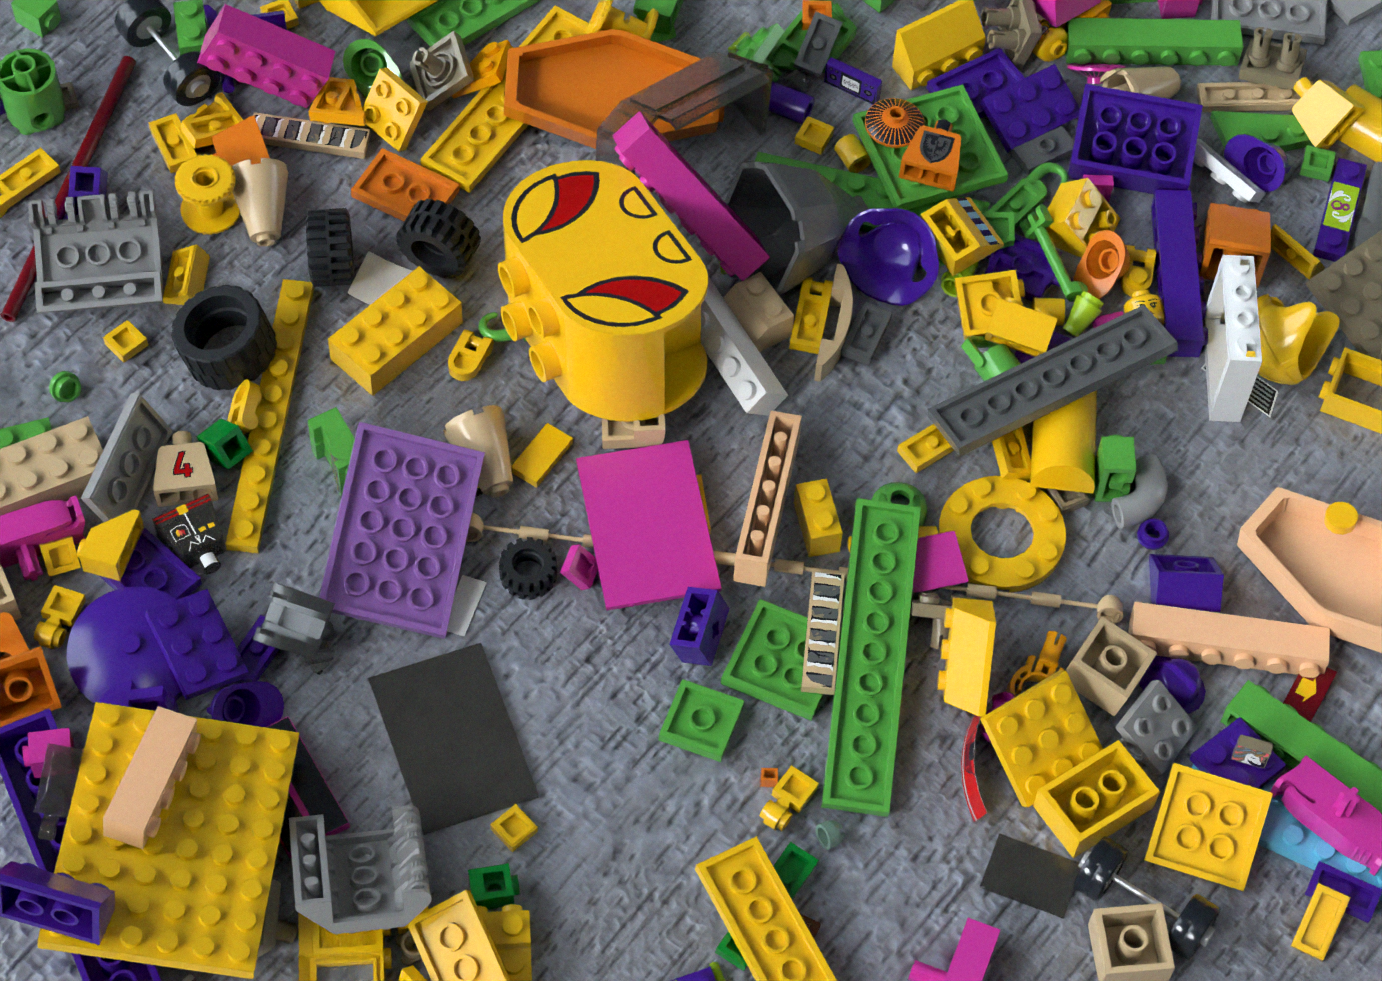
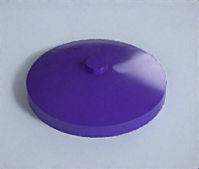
M125 587L102 595L84 609L75 621L68 638L67 664L75 685L90 703L95 706V702H99L100 698L109 689L119 683L133 680L137 689L164 686L168 697L175 698L176 701L183 695L145 618L147 610L177 599L163 591L149 587Z

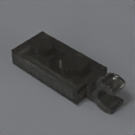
M48 743L34 812L44 814L38 838L55 840L59 817H68L84 749Z

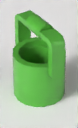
M985 336L968 337L961 345L962 349L975 364L974 369L983 381L1021 364L1007 345L985 340ZM978 348H989L983 354L978 350Z

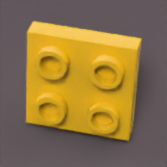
M381 68L362 111L365 114L366 125L399 152L407 149L428 101L389 68Z

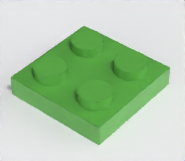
M682 679L659 733V741L721 762L743 710L744 700Z

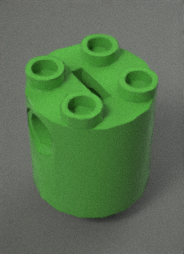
M26 48L15 50L0 61V95L8 120L14 127L19 129L20 133L31 135L35 132L46 131L64 121L65 101L55 63L48 54L37 49Z

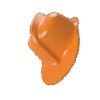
M1104 230L1098 232L1089 241L1085 253L1077 266L1074 281L1083 282L1088 288L1087 292L1097 299L1107 295L1116 280L1123 277L1129 269L1130 254L1122 238L1114 231Z

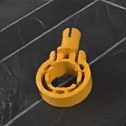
M1048 631L1036 663L1034 664L1036 656H1028L1025 666L1018 669L1010 679L1006 691L1015 695V684H1018L1016 694H1019L1023 683L1031 681L1039 683L1054 674L1058 667V660L1063 647L1067 642L1066 636L1061 634L1055 642L1058 632Z

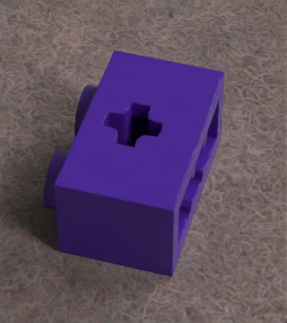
M687 587L669 644L683 663L712 666L730 609L718 590Z

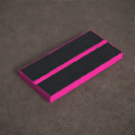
M289 716L265 727L297 732ZM300 735L280 836V843L289 858L292 857L289 818L323 814L325 836L336 835L350 828L348 819Z

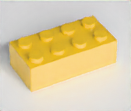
M418 266L328 338L330 359L368 393L374 396L463 323L462 302Z

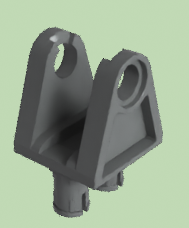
M273 582L269 593L270 596H273L262 627H257L253 640L315 659L322 640H328L333 635L334 627L329 619L335 603Z

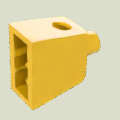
M1303 77L1293 87L1301 99L1293 106L1292 112L1311 143L1317 148L1329 149L1366 110L1361 103L1330 81L1320 79L1313 85L1307 77Z

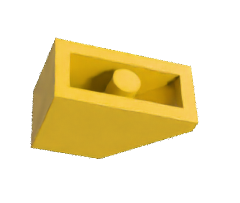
M133 509L90 529L87 538L81 540L77 550V556L80 558L84 572L117 581L121 580L144 529L140 511Z

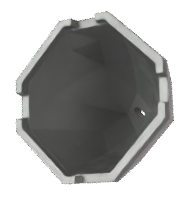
M741 162L725 199L729 207L758 236L770 256L749 277L761 272L777 293L789 291L824 267L837 251L838 244L848 223L857 214L868 209L861 196L852 197L816 170L769 162Z

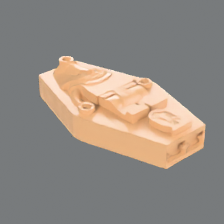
M1277 487L1240 528L1237 546L1310 626L1330 628V636L1382 653V521L1358 514L1357 524L1352 532L1344 535L1335 534L1328 530L1324 523L1326 509L1331 504Z

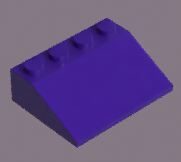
M1085 84L1069 163V179L1079 180L1083 178V175H1113V187L1149 194H1154L1155 189L1188 190L1203 105Z

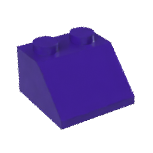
M1149 554L1150 593L1153 604L1208 612L1221 611L1224 574L1214 557Z

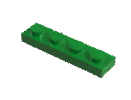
M790 842L773 867L793 901L817 866L819 860ZM728 931L717 946L715 953L740 970L745 971L748 966Z

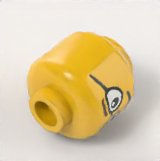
M1045 19L1039 20V23L1042 25V37L1037 41L1032 53L1042 61L1051 62L1065 54L1068 33L1060 26L1054 27Z

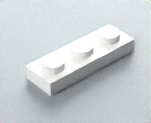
M1197 139L1193 162L1201 167L1204 165L1212 171L1211 177L1220 184L1225 185L1227 183L1234 189L1232 194L1244 203H1247V201L1259 203L1266 193L1204 141Z

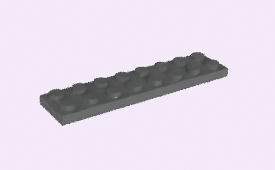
M1142 305L928 408V417L960 457L1178 351V343L1148 308Z

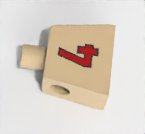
M187 431L175 432L172 435L173 445L161 446L158 449L153 484L157 507L188 504L208 494L210 496L195 503L203 502L211 498L210 501H217L218 493L204 443H192L191 433Z

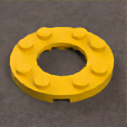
M987 476L964 484L948 498L939 518L938 534L955 531L969 580L968 583L994 586L1000 590H1009V593L1032 588L1047 579L1058 566L1066 543L1065 523L1057 505L1044 491L1038 487H1031L1029 482L1018 478L1002 479L1001 476ZM990 507L1015 509L1017 513L1019 512L1024 515L1031 524L1033 532L1032 544L1024 553L1015 557L998 558L988 555L977 546L972 538V521L980 512Z

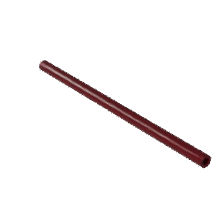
M130 56L122 57L71 166L88 167L136 65L134 58ZM70 169L55 199L58 220H63L66 214L65 202L69 193ZM34 245L2 310L1 317L8 322H15L37 275Z

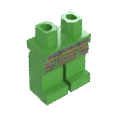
M335 407L308 419L311 450L317 460L326 457L332 467L337 490L342 496L355 438L339 410Z

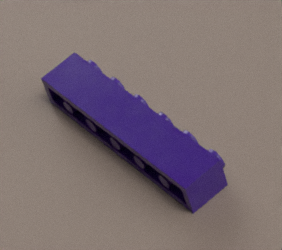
M1155 189L1151 204L1153 243L1154 249H1156L1157 294L1162 298L1165 323L1163 326L1178 343V351L1167 357H1199L1202 346H1207L1208 328L1203 327V320L1206 317V303L1201 302L1200 297L1204 290V278L1198 275V270L1201 269L1202 255L1200 251H1196V245L1199 243V227H1194V220L1197 218V203L1192 202L1191 190Z

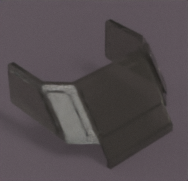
M715 52L619 102L597 129L596 161L616 164L629 170L619 159L620 155L614 149L617 144L612 135L639 111L652 124L659 118L671 123L677 131L732 102L760 136L765 134L773 70L768 68V64L732 52H728V55Z

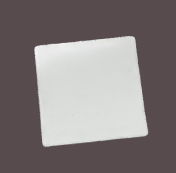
M368 251L348 290V294L371 305L410 274L412 270L396 265Z

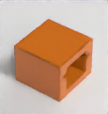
M761 768L760 787H775L778 783V768Z

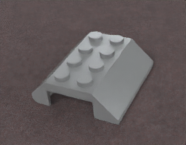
M153 190L140 191L141 209H138L136 192H128L129 214L119 213V200L116 193L109 194L110 212H107L104 194L78 196L79 215L76 214L74 198L67 197L65 210L68 219L58 220L57 206L54 199H46L48 218L45 216L42 200L28 201L29 221L34 233L37 282L34 283L37 314L163 302L161 248Z
M413 805L392 807L393 829L325 836L323 814L289 818L296 911L333 934L405 927L432 900L430 883L426 877L428 868L422 834H420L422 825L419 809Z

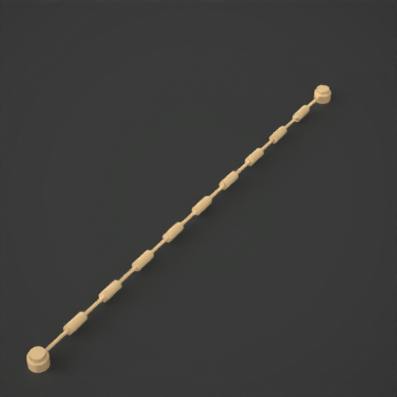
M475 513L471 515L466 539L467 542L478 541L482 536V531L489 530L519 534V538L522 539L533 537L535 541L541 539L543 542H548V538L583 542L582 547L593 548L592 538L589 534H584L583 538L549 534V529L520 526L518 530L487 526L483 524L481 517ZM713 550L716 564L735 565L736 553ZM776 558L775 562H771L770 567H774L776 572L803 575V571L845 574L844 580L847 581L848 568L839 567V571L806 567L804 562ZM968 583L967 587L951 585L941 588L964 591L966 596L995 600L996 596L1026 599L1030 600V604L1060 608V604L1096 608L1098 620L1103 616L1113 624L1119 623L1123 619V603L1114 595H1106L1102 597L1098 604L1063 600L1061 595L1032 591L1031 595L1001 592L997 591V587L971 583Z

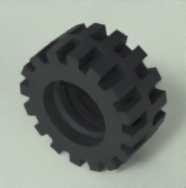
M527 537V541L524 542L522 538L516 539L515 545L510 542L507 545V550L503 549L499 559V573L502 586L505 590L508 588L509 594L512 596L518 593L519 599L529 596V599L532 600L535 599L536 594H539L540 597L544 596L545 590L550 591L557 579L556 554L552 552L551 546L549 544L543 546V540L541 539L533 542V537ZM534 561L542 567V570L533 576H523L515 571V566L520 562Z

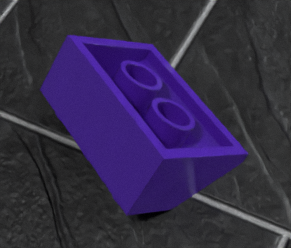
M10 861L0 869L1 917L100 945L115 910V891L99 883L89 884L75 880L72 876L65 873L55 874L44 871L31 863L20 864Z

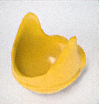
M1264 294L1257 297L1262 363L1258 374L1275 383L1297 385L1307 379L1316 368L1339 327V317L1330 311L1316 313V305L1309 301L1285 307L1283 302L1277 297H1270L1269 294ZM1247 351L1246 357H1256L1255 351Z

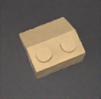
M761 272L735 284L723 297L759 352L791 337L794 315Z

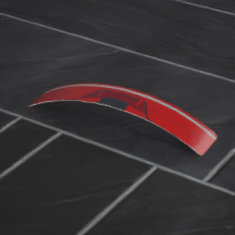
M977 715L973 716L968 726L961 758L964 794L974 821L987 814L975 775L974 746L981 718Z

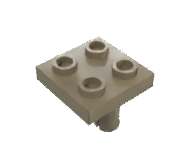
M1011 0L1007 8L984 7L981 12L982 25L998 26L999 31H989L987 36L989 48L1004 49L1007 57L1021 71L1027 59L1030 58L1037 41L1042 37V25L1039 23L1036 15L1035 2L1032 0Z
M1264 27L1256 28L1254 30V39L1250 38L1240 68L1239 79L1247 80L1254 84L1273 85L1280 89H1293L1296 82L1300 80L1308 50L1300 48L1302 36L1296 33L1295 39L1291 43L1293 33L1289 32L1284 34L1283 44L1271 42L1273 37L1271 29H1266L1263 38Z

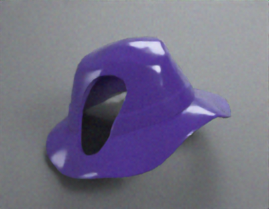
M898 208L864 210L848 223L838 244L839 260L844 265L851 282L865 295L880 302L897 306L913 303L923 296L937 279L939 260L933 232L922 218L911 211ZM863 222H869L878 226L866 234L859 235L858 233ZM921 255V265L927 275L923 280L914 282V274Z

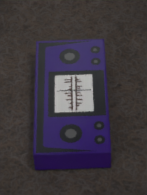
M830 57L825 67V83L872 105L879 101L882 87L881 79Z

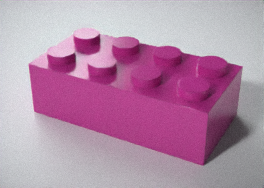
M225 4L205 34L197 63L205 65L213 71H219L233 77L239 82L257 87L268 94L288 100L294 105L308 108L329 79L335 51Z

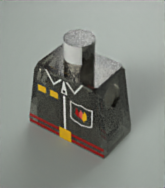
M208 493L152 518L158 539L189 568L199 565L203 573L207 575L219 570L221 563L217 556L223 554L226 548L211 497Z

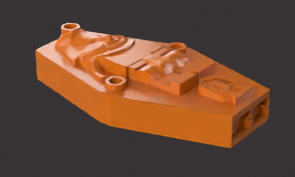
M604 30L508 49L503 116L600 151L616 152L614 147L617 144L612 135L639 111L668 141L716 132L718 122L723 123L725 105L719 104L720 94L725 95L726 77H721L720 65L623 30Z

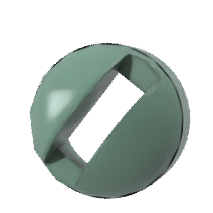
M829 820L816 826L817 839L824 849L829 850L843 842L845 833H840L839 829L843 826L839 822Z

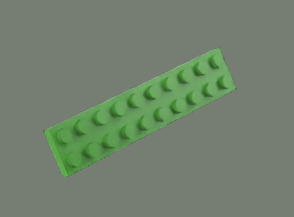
M857 498L855 503L821 803L822 808L888 817L890 812L921 507Z

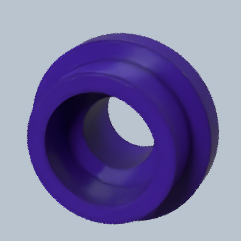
M1148 519L1140 524L1137 530V539L1145 548L1157 550L1167 544L1169 531L1161 520ZM1148 534H1155L1157 538L1150 537Z

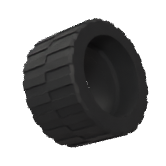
M230 285L213 286L196 293L194 297L189 298L183 307L178 310L176 318L172 323L171 337L176 350L193 378L205 387H211L214 390H232L246 379L250 381L256 380L261 373L267 370L270 362L274 359L275 349L277 348L275 331L258 300L254 298L251 292L243 290L242 287ZM237 325L245 326L241 335L229 345L215 350H203L208 340L220 330Z

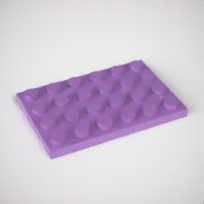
M363 422L358 423L319 593V598L335 603L332 613L442 639L445 638L485 452Z

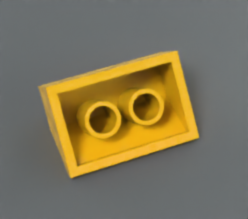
M958 0L897 30L892 68L910 90L926 86L927 81L983 55L986 36L973 0Z
M953 597L952 608L945 609L944 628H949L948 640L942 639L941 659H946L945 671L939 670L937 690L943 691L945 703L983 717L986 715L996 629L993 601Z

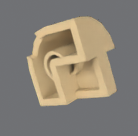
M665 413L656 418L629 422L602 418L603 449H635L660 445L664 441Z

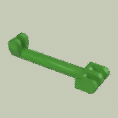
M1040 204L1036 207V212L1032 211L1028 215V219H1024L1020 223V227L1027 239H1038L1066 299L1069 302H1074L1076 296H1080L1083 291L1087 292L1088 288L1083 282L1071 281L1046 230L1054 221L1047 207Z

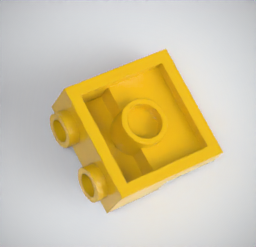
M1016 270L955 278L954 283L964 340L971 336L986 335L999 298L1005 300L1006 297L1021 301V297H1025L1024 283L1022 279H1017Z
M510 904L503 906L502 911L488 912L486 907L477 906L510 981H532L529 910H523L520 905Z

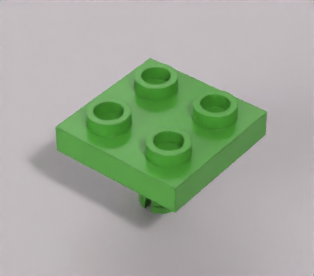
M778 23L767 29L762 27L753 37L750 38L747 35L738 43L736 55L731 56L722 66L724 71L721 77H726V87L754 72L765 82L767 80L777 82L782 72L766 57L785 32Z

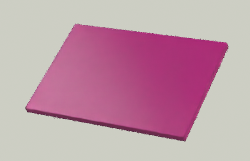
M688 440L576 458L606 611L684 598L687 587L722 591Z

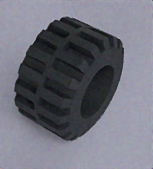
M426 199L425 201H418L413 206L396 234V242L402 254L417 267L420 266L428 274L437 275L440 278H455L460 276L466 269L480 245L481 236L479 235L478 228L474 226V222L464 212L443 201Z
M346 208L309 210L306 215V243L310 281L314 287L351 285L354 279V258L349 212Z

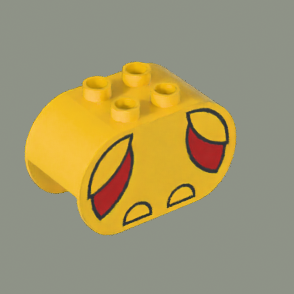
M595 160L569 161L543 168L522 180L510 193L503 210L505 261L498 263V274L502 286L508 294V304L501 307V317L504 327L513 341L516 342L525 338L531 346L529 348V357L538 378L542 382L554 379L566 398L573 405L588 414L607 420L624 422L648 420L664 413L667 414L682 406L700 389L707 373V355L701 344V304L707 294L708 273L701 258L640 179L631 171L621 166Z

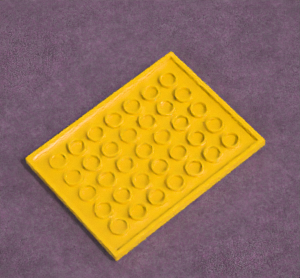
M95 702L54 873H65L72 876L75 880L89 884L99 883L115 891V910L100 945L40 928L37 940L38 948L253 979L299 742V733L193 717L197 719L196 733L201 735L199 745L195 753H189L185 760L188 764L183 779L181 781L176 780L172 787L174 789V796L169 808H162L159 815L161 822L154 838L149 837L142 849L103 836V817L155 711Z

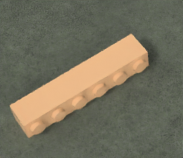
M770 411L735 556L733 579L735 582L762 587L766 586L800 439L802 418L800 415Z
M1134 602L1129 618L1128 634L1157 652L1156 656L1200 661L1208 665H1229L1239 669L1265 670L1273 674H1300L1302 677L1315 678L1319 673L1324 674L1329 663L1330 628Z

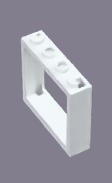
M1222 255L1206 305V317L1203 320V327L1208 328L1207 346L1204 345L1209 421L1240 422L1262 363L1254 256ZM1247 351H1255L1256 357H1246Z

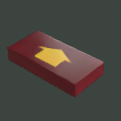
M1327 667L1324 674L1319 673L1315 678L1302 677L1298 674L1283 704L1292 706L1299 715L1312 722L1337 672Z

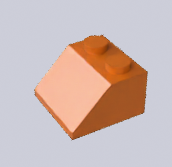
M41 646L0 660V727L48 708L51 711L62 708Z

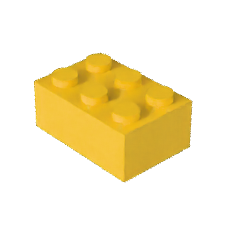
M1117 740L1039 788L1033 807L1069 854L1075 858L1096 845L1104 836L1112 835L1153 809L1160 791L1123 744Z

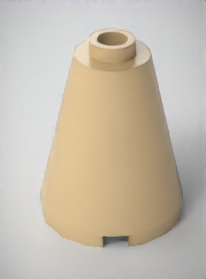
M1171 67L1116 68L1105 72L1100 79V83L1103 82V87L1170 99L1179 92L1181 79L1179 74Z
M261 158L260 164H251V159L236 163L232 166L236 176V183L232 192L250 240L257 243L258 246H271L281 237L289 175L287 165L280 160Z
M489 405L482 407L483 413L474 415L473 410H469L454 417L446 423V430H443L449 444L485 452L478 486L483 494L497 498L509 492V487L513 484L505 416L501 407Z

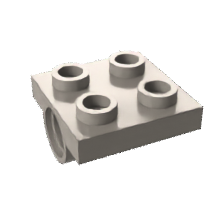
M1160 680L1151 681L1115 727L1122 736L1119 741L1135 761L1145 763L1154 775H1162L1198 729L1197 725Z

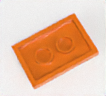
M382 148L352 187L351 197L401 221H405L418 201L432 199L451 204L459 193L460 187L459 183Z

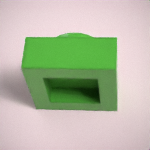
M1307 145L1299 175L1328 182L1336 152Z

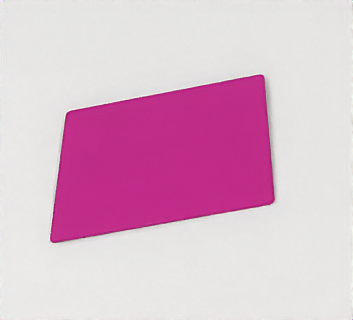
M955 531L918 538L913 580L914 593L969 581Z

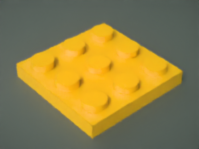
M1065 670L1057 671L980 718L1023 807L1028 808L1034 804L1039 788L1103 750L1070 677Z
M1173 763L1144 860L1244 891L1273 793Z

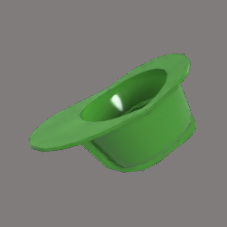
M358 39L350 43L344 51V69L350 79H354L356 86L366 98L379 69L389 68L402 79V74L388 51L376 41Z

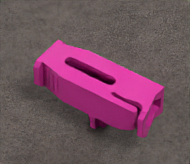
M72 496L67 501H44L1 515L0 564L2 568L19 563L24 580L31 579L35 581L38 579L37 576L43 575L38 559L39 556H42L39 544L70 535L73 538L74 545L79 544L83 538L85 539L83 534L85 519L77 496Z
M1306 755L1297 767L1277 779L1270 791L1273 793L1272 798L1283 795L1281 800L1293 817L1342 855L1370 868L1369 873L1373 876L1381 870L1382 814L1357 794L1359 792L1357 788H1348Z
M967 918L948 972L915 960L908 980L983 981L1000 934V929Z

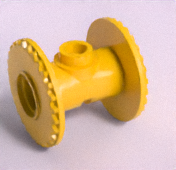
M600 0L586 31V34L599 32V30H623L650 40L659 12L654 8L651 9L644 21L630 14L624 20L625 12L611 6L613 0Z
M207 154L198 155L189 160L187 159L176 172L175 187L178 194L183 198L180 207L181 217L192 231L202 233L203 235L218 234L230 229L239 218L240 210L232 192L235 187L236 176L234 169L225 159Z

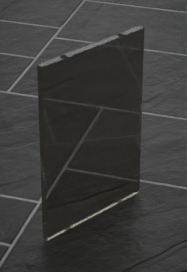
M482 643L368 678L412 805L419 809L423 835L512 807L515 804L518 805L539 798Z

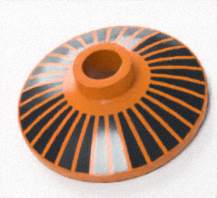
M888 98L876 102L869 108L865 117V128L869 136L877 143L892 148L908 146L919 127L924 125V117L921 111L914 104L898 98Z

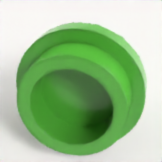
M61 371L52 377L49 391L51 396L59 402H72L80 395L81 384L79 378L72 372Z

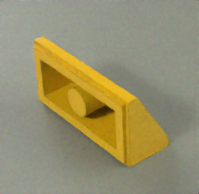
M1278 225L1272 226L1271 248L1310 280L1325 269L1320 260Z
M197 244L172 252L163 295V302L165 304L184 305L189 298L191 299L196 293L204 290L210 256Z

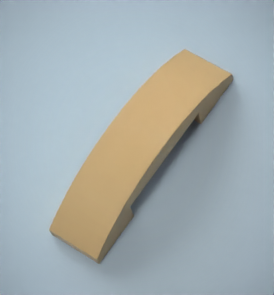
M837 264L830 306L841 307L834 341L821 339L814 381L821 382L833 370L841 357L842 346L849 334L853 296L850 279L843 264Z

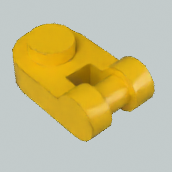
M1126 245L1131 261L1127 273L1121 277L1120 282L1121 289L1126 295L1132 297L1134 292L1150 290L1153 280L1156 249L1147 248L1144 251L1135 249V246ZM1133 261L1143 262L1144 267L1133 266Z
M464 329L449 355V374L459 381L473 379L481 369L486 357L492 352L494 346L493 339L486 336L483 338L477 337L473 331ZM472 347V348L477 349V350H476V351H472V350H470L469 348Z
M246 379L238 386L233 396L227 421L238 425L243 434L255 429L258 425L255 411L262 399V393H260V386Z

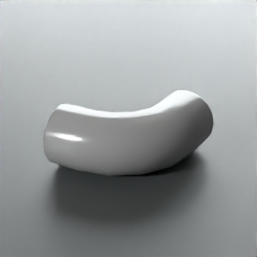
M1149 454L1136 459V472L1134 476L1136 489L1128 495L1112 499L1113 517L1120 529L1138 525L1152 518L1164 504L1168 484L1165 470L1157 455Z

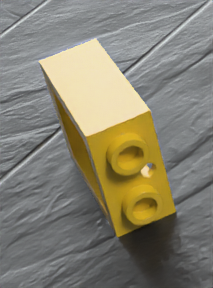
M1344 347L1340 358L1334 356L1327 373L1333 376L1331 382L1325 380L1318 398L1324 399L1320 411L1382 434L1381 410L1335 394L1343 373L1382 387V361Z

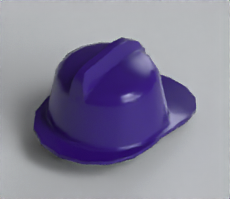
M1247 134L1236 135L1225 146V160L1265 192L1278 189L1284 181L1285 174L1291 169V166L1288 164L1287 155L1280 146L1273 143H1265L1254 136Z
M1155 656L1138 682L1139 686L1145 690L1151 681L1160 680L1187 714L1199 709L1205 699L1206 690L1198 669L1194 664L1184 659Z
M254 681L233 684L219 690L214 695L211 706L207 707L206 710L211 715L212 720L267 727L281 719L284 701L282 694L276 686L269 682Z

